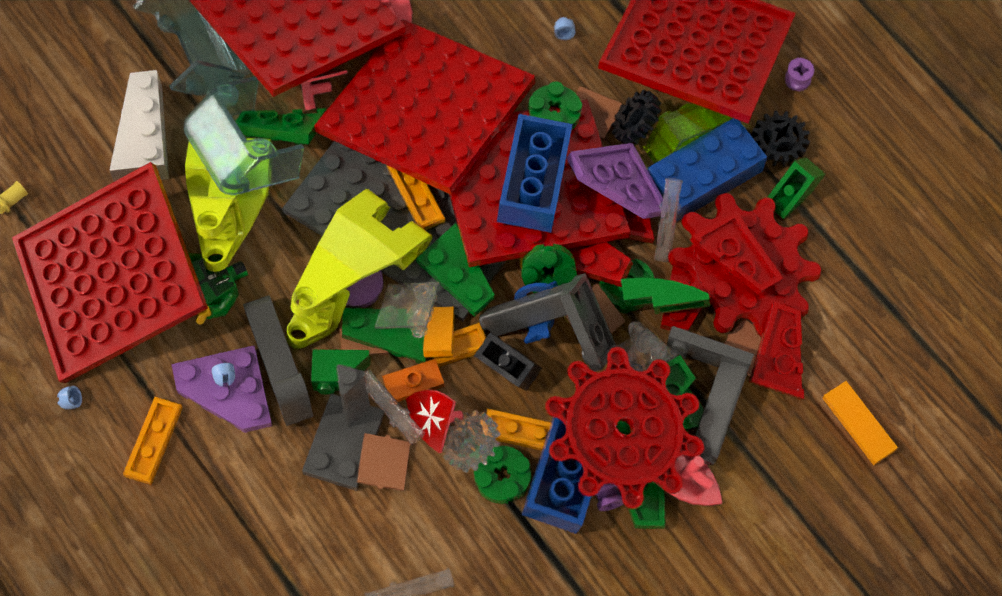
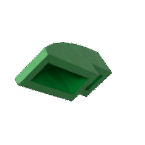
M659 278L621 279L626 308L653 304L655 314L710 307L709 293L693 286Z

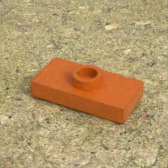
M436 359L382 376L391 404L406 400L408 396L418 391L436 390L445 387Z

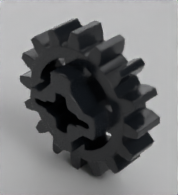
M644 89L641 93L635 92L632 98L628 97L625 106L621 105V111L617 112L614 116L616 117V121L612 123L614 138L623 144L633 142L638 144L640 138L645 139L648 130L653 131L652 125L659 121L657 115L662 112V109L659 108L662 102L658 100V97Z
M777 110L774 111L772 117L767 113L764 114L762 120L756 121L755 128H753L751 134L767 156L766 162L769 159L773 160L772 165L774 167L778 162H782L783 167H787L789 160L793 163L799 157L803 158L810 143L807 140L810 132L803 131L806 123L801 122L798 124L796 122L798 116L795 115L789 118L788 111H785L783 116H779Z

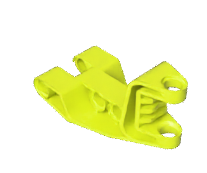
M190 136L185 163L186 185L204 266L209 271L218 272L228 266L251 230L269 195L272 160L271 139L244 138L241 159L216 158V141H218V137ZM213 254L223 255L220 261L212 262L208 260L209 256Z
M365 189L338 208L292 294L290 307L294 315L287 326L285 337L287 344L293 348L301 349L334 332L339 325L350 296V291L346 288L393 264L405 270L426 250L432 240V235L413 221H410L402 228L398 227L394 231L382 224L381 221L388 213L390 207L387 202L369 189ZM301 330L306 334V337L296 339L291 335V332Z

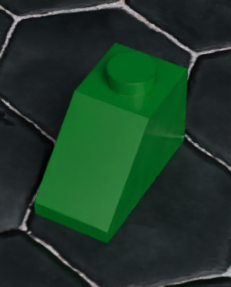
M806 157L794 161L767 197L775 202V213L782 219H786L814 191L826 174Z
M313 349L311 374L313 391H318L320 394H333L335 391H340L337 365L340 364L364 371L371 363L369 350Z

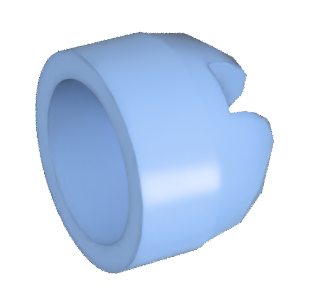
M566 17L558 19L554 26L555 36L560 40L573 38L575 35L573 21Z
M221 363L211 369L213 379L220 387H223V383L227 382L229 386L234 382L235 369L233 364Z
M76 386L65 387L57 395L59 398L58 405L64 409L78 408L82 404V394Z

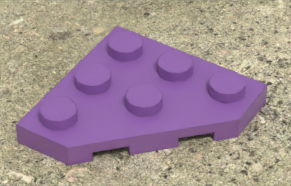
M633 143L572 151L566 157L578 181L641 218L663 216L669 210Z
M255 346L171 364L176 390L179 395L201 405L203 409L220 419L223 418L244 433L272 426ZM221 363H231L234 365L235 380L231 385L228 386L226 382L223 383V387H220L215 383L211 371L215 365Z

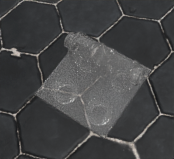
M440 283L389 284L375 329L410 328L414 337L422 338L428 331L427 324L431 321L434 312L433 305L438 299L437 292Z
M632 322L628 327L631 338L617 346L627 352L629 364L636 371L647 370L654 360L661 359L669 362L677 357V354L648 328L645 329L641 322Z

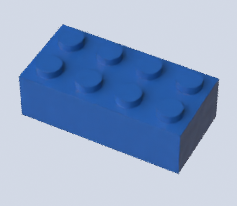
M523 114L518 115L499 203L497 222L551 233L573 124Z
M733 118L651 165L647 170L669 208L668 214L676 223L686 213L697 211L715 200L718 195L729 192L763 172L767 156L741 122Z
M553 417L521 515L576 534L583 525L591 497L583 495L579 490L578 484L584 472L582 465L575 459L561 462L556 461L549 453L552 442L561 439L566 433L564 423Z

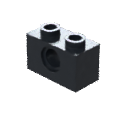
M489 333L474 355L518 388L525 391L529 389L543 369L492 333Z

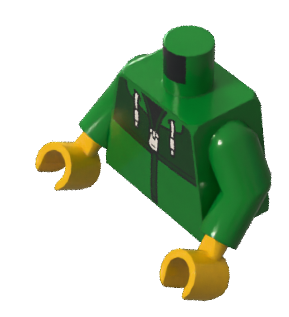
M188 252L208 309L198 313L199 316L196 322L200 325L206 319L226 316L239 296L235 281L248 276L243 262L239 261L221 271L213 272L204 266L201 253ZM211 255L208 258L212 262L222 259L221 255Z

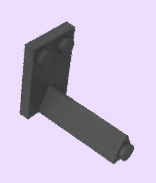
M586 273L575 276L569 283L490 307L479 316L480 325L484 330H489L492 334L500 336L568 315L581 345L582 357L594 372L604 368L607 364L609 350L617 347Z
M672 326L666 350L671 351V355L674 357L681 355L683 359L689 357L718 367L695 434L704 444V451L700 455L704 460V464L714 465L721 451L754 354Z
M339 364L337 365V374L341 397L334 394L330 395L302 473L306 476L357 491L360 484L357 483L363 436L365 433L378 434L385 411L370 406L365 372Z

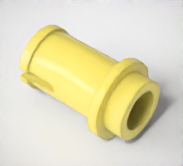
M18 181L0 195V214L9 213L13 205L28 195L25 188Z

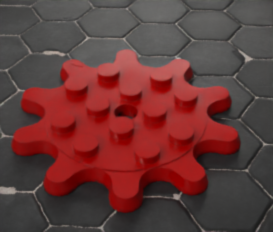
M729 193L720 194L716 198L717 214L713 219H706L696 212H689L683 216L681 220L682 226L693 236L737 211L783 277L780 283L758 295L694 243L686 248L678 247L671 249L668 253L669 263L674 267L684 268L690 272L692 281L689 286L709 293L710 304L715 309L713 325L716 331L723 334L728 333L733 329L738 319L745 318L753 323L755 331L762 337L773 302L801 310V318L807 315L809 304L798 292V285L804 281H817L821 276V267L816 262L803 259L798 253V246L804 243L809 236L805 225L795 224L789 228L780 226L774 219L776 206L771 198H762L758 200L753 211H744L737 206L734 197Z
M614 347L607 354V368L602 372L592 371L584 362H572L568 366L567 372L575 385L574 395L569 398L553 396L546 401V412L550 416L561 420L566 427L564 437L552 442L549 453L556 461L561 462L575 459L582 465L584 472L578 485L583 495L592 497L599 492L603 485L613 484L620 490L623 504L630 509H635L643 503V488L647 483L655 482L671 494H675L682 489L683 479L675 469L676 459L680 456H700L704 451L703 441L687 433L683 426L685 417L693 414L699 408V401L691 393L673 395L667 390L665 383L670 374V367L666 361L657 359L650 364L647 370L636 371L629 364L627 352L621 347ZM619 421L627 422L631 428L630 434L625 436V434L620 433L618 428H616Z

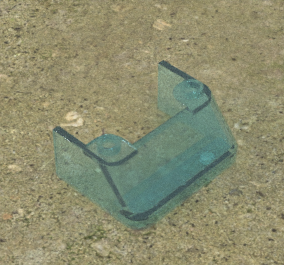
M139 0L134 5L135 10L154 14L157 25L162 31L176 34L191 66L170 85L171 90L203 96L242 81L250 73L248 67L189 0Z
M255 76L215 86L184 121L185 135L219 190L227 195H238L299 179L304 151L302 144L276 150L274 145L266 139L246 140L232 118L234 115L241 114L242 111L255 110L259 81Z

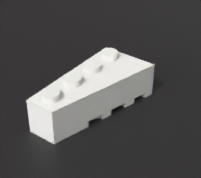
M157 70L130 73L110 166V173L114 182L149 162L156 165L161 180L169 179L162 85Z

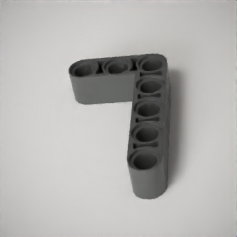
M270 295L244 303L243 307L286 426L312 418L313 412L301 373L298 374Z

